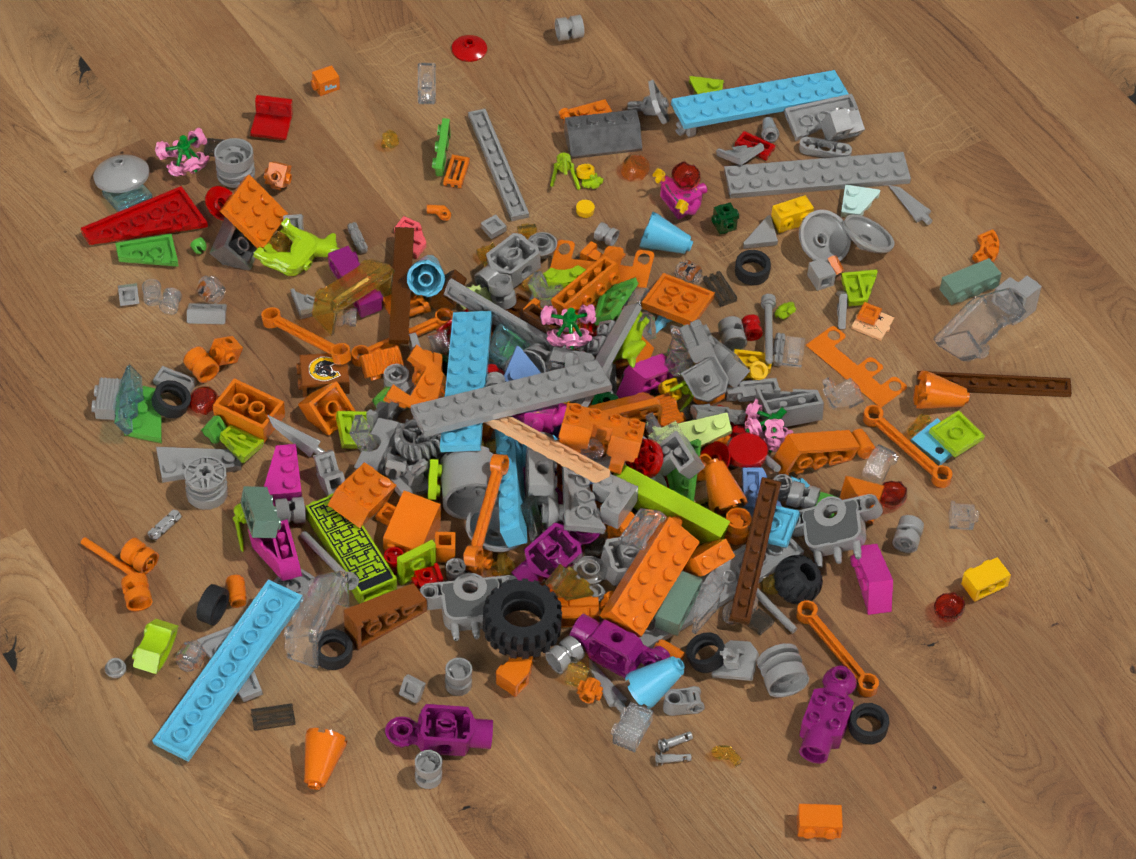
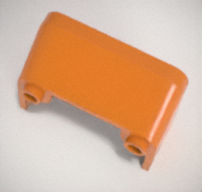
M641 392L636 395L588 406V408H597L611 414L619 413L622 417L629 419H647L650 428L653 429L661 426L662 406L660 401L649 393Z

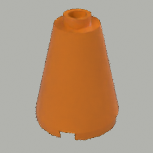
M926 370L921 371L917 379L920 380V383L915 385L913 395L914 405H917L916 408L963 407L969 402L970 394L965 387Z
M718 458L708 461L704 469L709 510L721 515L733 508H739L738 504L743 503L744 506L748 504L746 496L724 461H719Z
M309 728L306 731L304 782L308 784L307 787L310 789L320 790V788L325 787L347 746L348 740L345 741L346 737L338 732L325 729L324 733L318 732L319 728Z

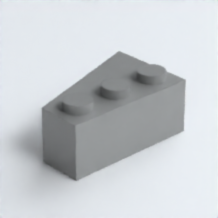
M756 387L755 399L758 400V404L762 405V412L770 415L772 412L776 414L781 407L787 411L781 419L784 421L783 427L819 421L823 418L824 402L818 390L793 389V392L781 391V388H774V391H763L762 388ZM760 415L762 421L767 419L766 417Z

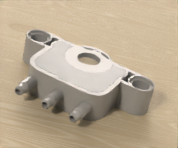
M872 494L845 500L829 496L818 502L815 507L798 510L800 516L792 536L804 535L807 546L814 554L817 568L822 567V556L834 554L835 562L840 564L842 562V552L853 550L855 558L860 559L862 553L861 546L866 541L865 521L879 518L883 508L877 497ZM837 513L833 518H829L831 514Z
M465 573L457 577L455 581L424 584L420 592L427 600V610L442 609L444 625L451 630L454 641L460 639L459 631L472 630L473 637L478 639L480 637V629H483V607L487 596L490 595L495 587L499 588V584L505 581L509 583L510 580L517 578L513 575L482 578L475 573Z

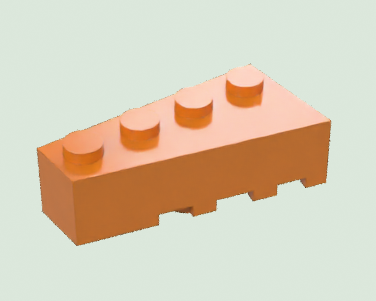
M850 430L791 433L785 437L772 459L781 466L779 474L789 475L788 473L791 472L800 474L804 473V469L807 468L820 469L826 463L832 466L851 461L860 446Z

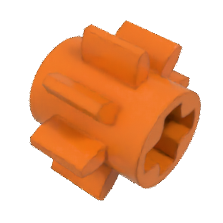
M592 677L587 678L586 681L580 680L577 687V694H580L579 698L589 704L593 703L595 699L600 701L603 694V687H601L600 681Z

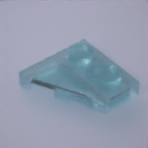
M143 184L134 190L123 193H109L102 190L103 197L118 212L153 198L152 193Z
M502 324L496 326L490 339L489 358L500 365L511 357L516 346L524 350L530 344Z

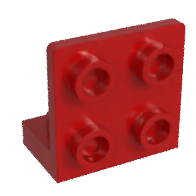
M256 95V113L250 132L251 136L287 140L293 117L292 99Z

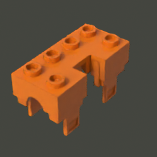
M568 402L558 438H560V443L580 453L581 449L585 450V448H588L590 437L595 438L596 434L605 436V441L609 442L606 454L611 457L608 469H610V472L621 474L624 461L634 463L635 458L638 457L646 423L638 419L622 417L616 413L611 414L597 408H588L578 403Z

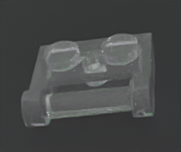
M640 508L618 541L622 545L644 550L647 546V541L659 524L663 523L667 517L660 511Z

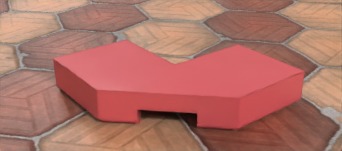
M403 216L395 227L414 228L413 258L417 259L426 248V240L420 223Z

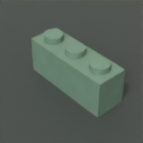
M988 258L942 277L940 291L950 304L953 305L963 302L972 296H978L989 289H995L999 286L1002 273L991 259Z
M243 486L240 504L252 538H276L277 530L281 528V519L277 516V508L273 505V496L269 494L268 488Z
M684 571L680 573L661 607H659L653 617L656 619L655 628L678 636L701 591L702 578Z

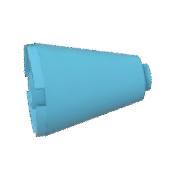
M652 212L639 247L685 254L686 251L690 252L693 241L690 240V235L659 214Z
M426 255L409 268L407 273V284L410 290L419 296H434L442 290L445 283L444 271L438 259L433 255Z
M674 656L626 674L625 680L629 679L630 685L627 687L638 704L641 706L645 704L647 705L645 709H650L656 705L684 674L685 666L680 658H675Z

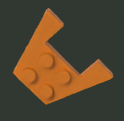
M416 344L407 358L409 362L423 371L414 389L408 395L393 384L383 401L397 403L399 407L405 409L406 407L411 408V405L445 397L447 377L422 348Z

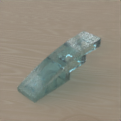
M130 364L126 367L116 397L114 423L126 435L133 432L132 419L138 416L137 404L144 400L142 376Z

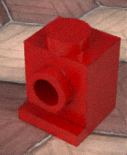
M434 563V566L414 571V577H411V581L419 591L424 584L443 582V576L438 563Z

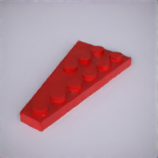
M180 186L81 227V233L89 245L207 228L208 222L183 187Z

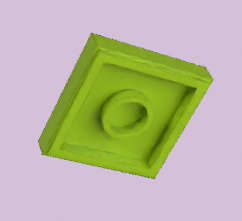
M959 410L929 430V433L955 458L984 440L985 437Z
M433 540L397 557V581L400 585L410 582L411 577H414L415 570L434 566V563H436V544Z

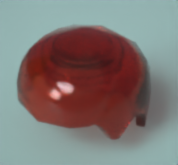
M684 161L676 164L672 169L671 177L675 186L679 189L690 191L699 185L701 173L694 164L690 165Z
M198 387L191 393L190 408L195 413L207 415L210 411H213V404L219 396L211 387Z
M888 481L882 484L884 489L880 503L884 507L896 509L905 504L908 492L907 487L901 481Z
M955 592L943 593L938 596L934 603L936 616L945 622H955L960 619L965 611L963 596L960 597Z

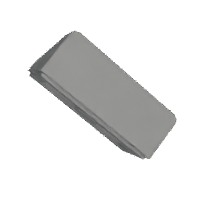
M189 303L187 323L225 324L227 305Z

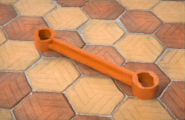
M270 307L262 311L261 317L264 327H278L331 354L332 361L335 364H346L351 360V351L348 344H333L281 317L278 308Z
M448 308L438 309L434 318L409 328V334L416 333L418 337L440 327L447 322L441 321V317H449L451 319L453 311ZM452 324L444 330L450 329L452 327ZM389 338L369 347L357 345L351 351V361L355 366L361 367L360 360L357 358L358 354H368L400 344H389Z
M869 405L865 408L863 422L867 426L878 427L932 475L931 481L936 487L946 488L950 485L953 473L949 467L945 465L938 466L883 418L884 413L881 407ZM871 413L876 414V415H878V418H876V419L870 418V417H869V416H870L869 414H871ZM937 474H944L947 476V479H939Z
M493 454L491 457V475L471 545L467 546L464 552V563L466 566L480 567L483 562L484 553L482 547L502 476L506 475L509 469V457L507 455Z
M809 600L800 602L796 613L798 621L803 624H809L839 661L851 670L858 682L857 691L863 697H873L876 695L879 686L878 678L871 673L864 672L818 617V607L814 602ZM802 609L811 610V615L802 614ZM863 682H871L874 686H872V689H866L863 687Z

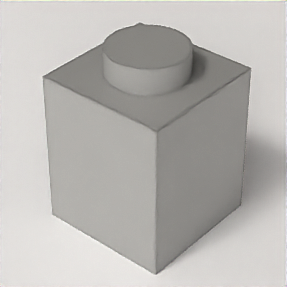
M825 257L809 263L807 276L816 290L819 291L834 286L836 273Z

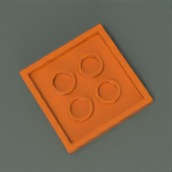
M250 174L244 177L220 210L257 249L265 247L282 223L283 216L288 214Z
M663 273L641 302V307L650 313H655L684 326L690 325L691 322L700 319L714 299L715 292Z

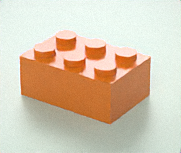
M234 378L213 404V413L215 416H220L225 425H233L263 439L265 443L275 430L268 415L282 421L285 417L284 401Z
M364 462L337 487L328 506L361 528L388 502L397 485Z

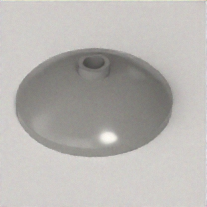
M116 155L104 160L97 166L93 174L94 182L98 188L106 192H128L146 182L149 177V167L139 157Z
M816 210L808 214L801 222L799 228V240L804 252L812 260H819L825 257L828 260L833 255H837L839 261L847 255L851 244V239L844 228V221L837 214L828 210Z
M855 214L848 215L843 222L845 231L858 248L874 253H887L893 249L895 243L892 236L875 221Z
M495 504L482 548L494 552L513 550L519 545L509 548L500 533L499 504ZM481 506L473 509L466 520V532L471 540Z

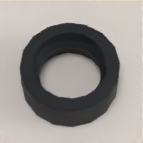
M746 250L737 256L735 276L739 281L747 285H760L769 278L771 261L765 253L758 250ZM753 262L761 265L764 269L760 272L752 273L743 269L742 265Z
M166 380L157 385L151 399L152 406L163 417L179 418L186 413L191 401V395L187 387L182 383ZM163 393L174 394L181 400L182 405H169L163 401L160 395Z
M215 584L209 585L198 603L197 619L209 625H216L227 608L229 591Z
M329 629L321 632L313 644V654L316 663L327 670H338L348 665L353 654L350 636L338 629ZM330 642H337L345 647V652L337 657H328L321 653V647Z
M711 632L701 633L690 640L686 648V655L691 666L696 671L710 673L723 666L724 659L720 655V651L724 650L725 645L717 634ZM703 647H718L717 652L711 658L705 660L696 659V654Z
M873 703L860 704L851 712L848 723L849 732L860 743L876 744L886 737L889 727V716L879 705ZM862 716L874 717L881 723V728L876 731H865L857 725V719Z

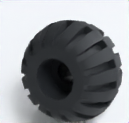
M792 555L784 558L777 565L773 575L774 587L779 592L778 594L785 601L796 605L805 600L813 601L820 593L823 584L820 569L817 568L815 562L813 563L810 558L803 555Z

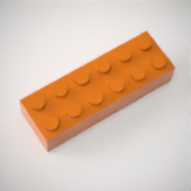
M670 516L658 521L599 616L609 622L616 623L620 628L628 632L634 633L638 638L642 637L700 541Z

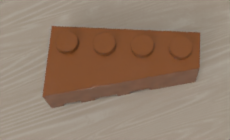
M413 583L345 609L344 631L350 636L352 643L359 650L427 612V600Z

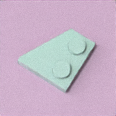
M845 185L841 217H847L852 214L862 216L864 211L870 208L874 199L879 198L880 190Z

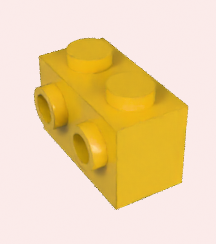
M806 195L773 205L771 214L773 225L778 233L800 227L803 219L814 211V207Z
M996 557L992 560L984 561L975 568L967 569L963 574L961 585L975 602L1007 587L1011 574L999 558Z

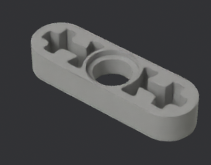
M803 137L799 144L800 152L805 155L833 158L851 156L852 147L841 142ZM828 147L830 150L823 151L821 148Z

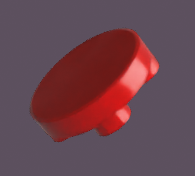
M738 434L730 440L728 445L730 463L735 467L761 468V465L767 458V444L756 434Z
M642 438L638 457L635 458L634 463L626 461V463L629 464L630 468L649 478H653L659 473L663 464L662 448L655 440Z

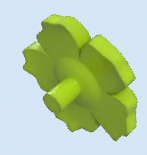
M597 173L590 175V179H582V186L588 189H596L603 183V178L597 177Z
M794 302L781 304L774 313L775 317H780L784 320L792 313H795Z

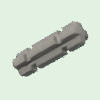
M349 223L347 225L348 231L357 247L358 253H366L368 246L364 242L365 240L358 229L357 223Z
M784 333L775 334L773 366L779 367L782 365L786 337Z
M173 509L168 513V517L165 516L155 525V529L152 528L148 531L150 539L158 540L161 537V533L164 534L175 524L174 522H178L181 519L180 512Z

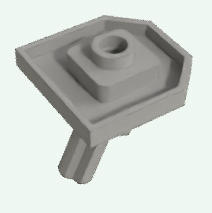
M654 80L648 81L650 95L644 97L643 101L628 102V110L636 109V111H643L644 115H657L662 124L668 123L670 121L668 100L666 97H663Z
M715 354L681 373L697 400L710 402L726 393L729 378Z
M421 459L414 465L409 466L407 464L405 472L400 471L401 474L398 478L395 477L396 470L391 469L387 478L397 485L394 490L400 497L404 490L415 495L428 493V478L424 477L423 473L428 469L430 463L425 459Z
M730 640L724 644V650L720 651L724 664L718 670L712 672V677L752 681L759 657L758 651L751 642Z

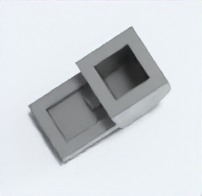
M331 449L313 455L318 472L316 473L318 481L327 496L333 494L337 487L345 481L343 472L338 468L334 451Z

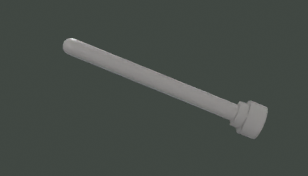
M764 294L761 297V307L765 310V362L767 364L773 362L772 310L776 306V297L772 294Z
M306 531L301 532L300 537L339 575L341 584L347 590L356 588L359 578L353 572H346Z

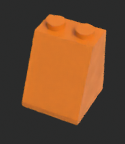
M404 490L384 534L383 549L387 550L391 547H398L403 553H406L430 540H434L435 532H438L440 529L441 504Z

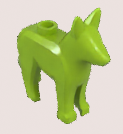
M286 218L281 223L283 228L280 232L293 241L291 252L275 251L272 245L268 243L264 248L259 247L254 252L253 257L260 260L266 267L275 269L287 276H296L303 270L308 271L315 257H328V253L340 248L337 247L335 233H331L326 238L321 239L312 233L293 226L290 223V219Z
M641 311L612 363L621 358H626L632 368L635 367L636 358L646 346V342L641 340L645 326L649 324V319L646 316L643 321L638 322L643 314Z

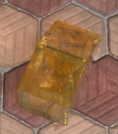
M561 564L544 582L566 601L593 596L595 593L589 588L591 584L583 577L580 579L576 577L578 573L570 566L565 568Z

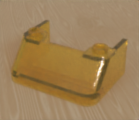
M366 259L362 261L352 271L327 287L316 291L312 316L332 336L335 333L337 313L375 288L384 297L391 295L395 270L389 264L377 260Z

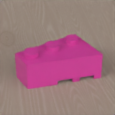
M661 353L643 361L641 360L635 364L634 368L630 365L627 366L624 371L623 380L616 393L618 399L641 392L650 394L654 391L657 393L659 391L658 385L661 382L675 377L679 365Z
M296 444L278 445L275 447L264 487L268 488L269 494L273 496L274 506L275 499L286 498L288 501H291L294 497H302Z
M287 519L281 521V528L277 530L276 538H252L248 529L252 548L282 581L302 576Z
M878 544L862 545L861 558L856 559L853 552L850 560L852 567L855 568L867 613L871 615L892 612L893 578Z

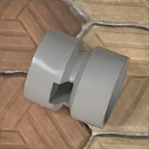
M581 15L570 16L569 19L566 17L555 18V32L558 41L569 40L570 37L573 39L584 37V23Z
M497 274L488 280L487 284L492 303L504 310L516 304V294L510 275Z
M735 316L723 318L718 323L721 343L733 352L734 349H744L747 345V339L741 319Z
M401 364L389 365L384 371V388L385 386L391 387L393 384L400 388L409 381V371Z
M793 481L786 505L794 508L801 506L802 509L815 507L821 488L811 485L805 487L804 483Z
M294 497L291 501H288L286 498L275 499L277 516L281 521L287 519L288 524L290 521H293L294 524L306 523L303 497Z
M912 515L900 517L897 531L892 541L893 546L904 553L917 551L924 529L923 521Z
M567 636L559 642V646L555 645L546 652L545 656L551 668L555 672L562 674L572 664L584 658L585 653L580 643L574 637Z
M453 658L445 667V688L452 695L463 696L472 687V665L464 658Z
M424 750L415 758V781L421 788H435L442 780V758L436 751Z

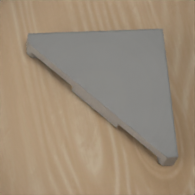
M759 143L755 147L747 148V145L732 147L733 150L726 151L718 148L716 154L721 158L742 165L762 152L764 145Z
M768 215L744 241V249L775 246L778 244L771 215Z
M290 289L300 319L335 311L333 304H326L316 297L308 294L303 295L296 292L295 289Z
M837 291L836 295L839 296V303H837L838 328L846 329L847 293L845 291Z

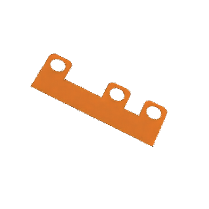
M559 240L550 268L566 270L579 265L587 270L595 262L571 259L575 243L568 240ZM564 243L569 244L570 251L567 254H561L559 252L560 245ZM615 246L606 247L605 256L611 250L619 252L618 259L614 261L618 263L621 279L616 284L636 277L639 283L637 287L646 288L654 253L652 251L638 250L635 254L633 266L620 265L624 253L623 248ZM641 254H648L650 257L649 262L645 265H641L638 262V257Z
M831 326L806 344L809 349L881 408L907 389V385L897 377H891L882 385L872 377L883 369V365L873 357H869L857 365L838 350L835 345L845 339L846 336L835 326ZM830 331H837L840 334V338L831 340L828 337V333ZM866 363H876L878 366L877 370L868 371L865 368ZM890 382H899L901 389L898 391L891 390L889 388Z

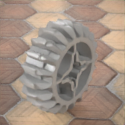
M414 416L412 420L406 419L405 424L401 423L400 427L396 429V434L394 435L395 447L401 457L404 456L406 460L412 459L413 462L417 459L430 460L432 456L437 458V453H443L440 451L441 433L424 437Z

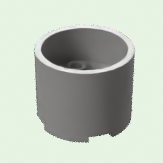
M481 446V451L446 453L441 458L442 473L440 478L443 507L451 516L467 520L469 513L482 505L491 475L490 461L493 453L489 452V448ZM498 494L495 504H499Z

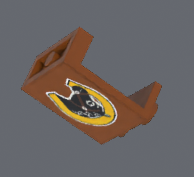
M329 353L299 355L300 363H296L297 375H301V378H298V389L303 391V398L307 397V388L326 386L334 381L341 385L345 394H350L347 363L335 364Z

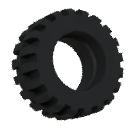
M522 578L520 581L512 579L509 583L505 581L499 584V588L495 587L490 595L487 596L483 607V631L485 632L486 640L490 642V646L495 650L499 649V653L506 656L508 654L510 658L515 659L517 657L529 659V656L535 658L540 656L541 652H548L550 646L552 647L556 644L557 638L560 637L562 605L557 600L558 596L555 592H550L548 586L545 584L542 586L536 580L531 582L526 578ZM514 611H528L538 616L540 621L532 626L519 627L510 624L504 617Z

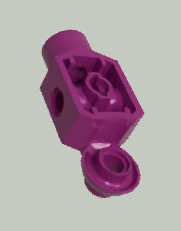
M554 523L524 549L526 559L511 574L519 581L522 578H526L531 582L534 580L539 581L540 584L544 581L554 583L583 557L581 546L596 540L600 533L564 530L563 525Z
M582 614L576 620L570 636L574 637L584 647L590 660L623 678L629 672L636 670L640 663L647 666L670 657L669 652L661 646L650 648L644 645L637 635L620 628L616 623L609 622L606 619L599 622L586 614Z
M845 666L832 667L826 671L822 681L824 688L814 689L802 720L799 736L803 741L799 753L804 759L812 763H825L830 751L840 748L854 705V701L848 695L855 690L857 681L855 675Z
M425 704L419 714L418 722L404 716L395 717L387 723L385 733L388 740L400 748L417 745L421 752L433 750L439 755L465 756L470 748L491 749L493 720L474 718L469 707Z

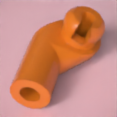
M427 204V214H436L443 221H448L451 218V212L445 205Z

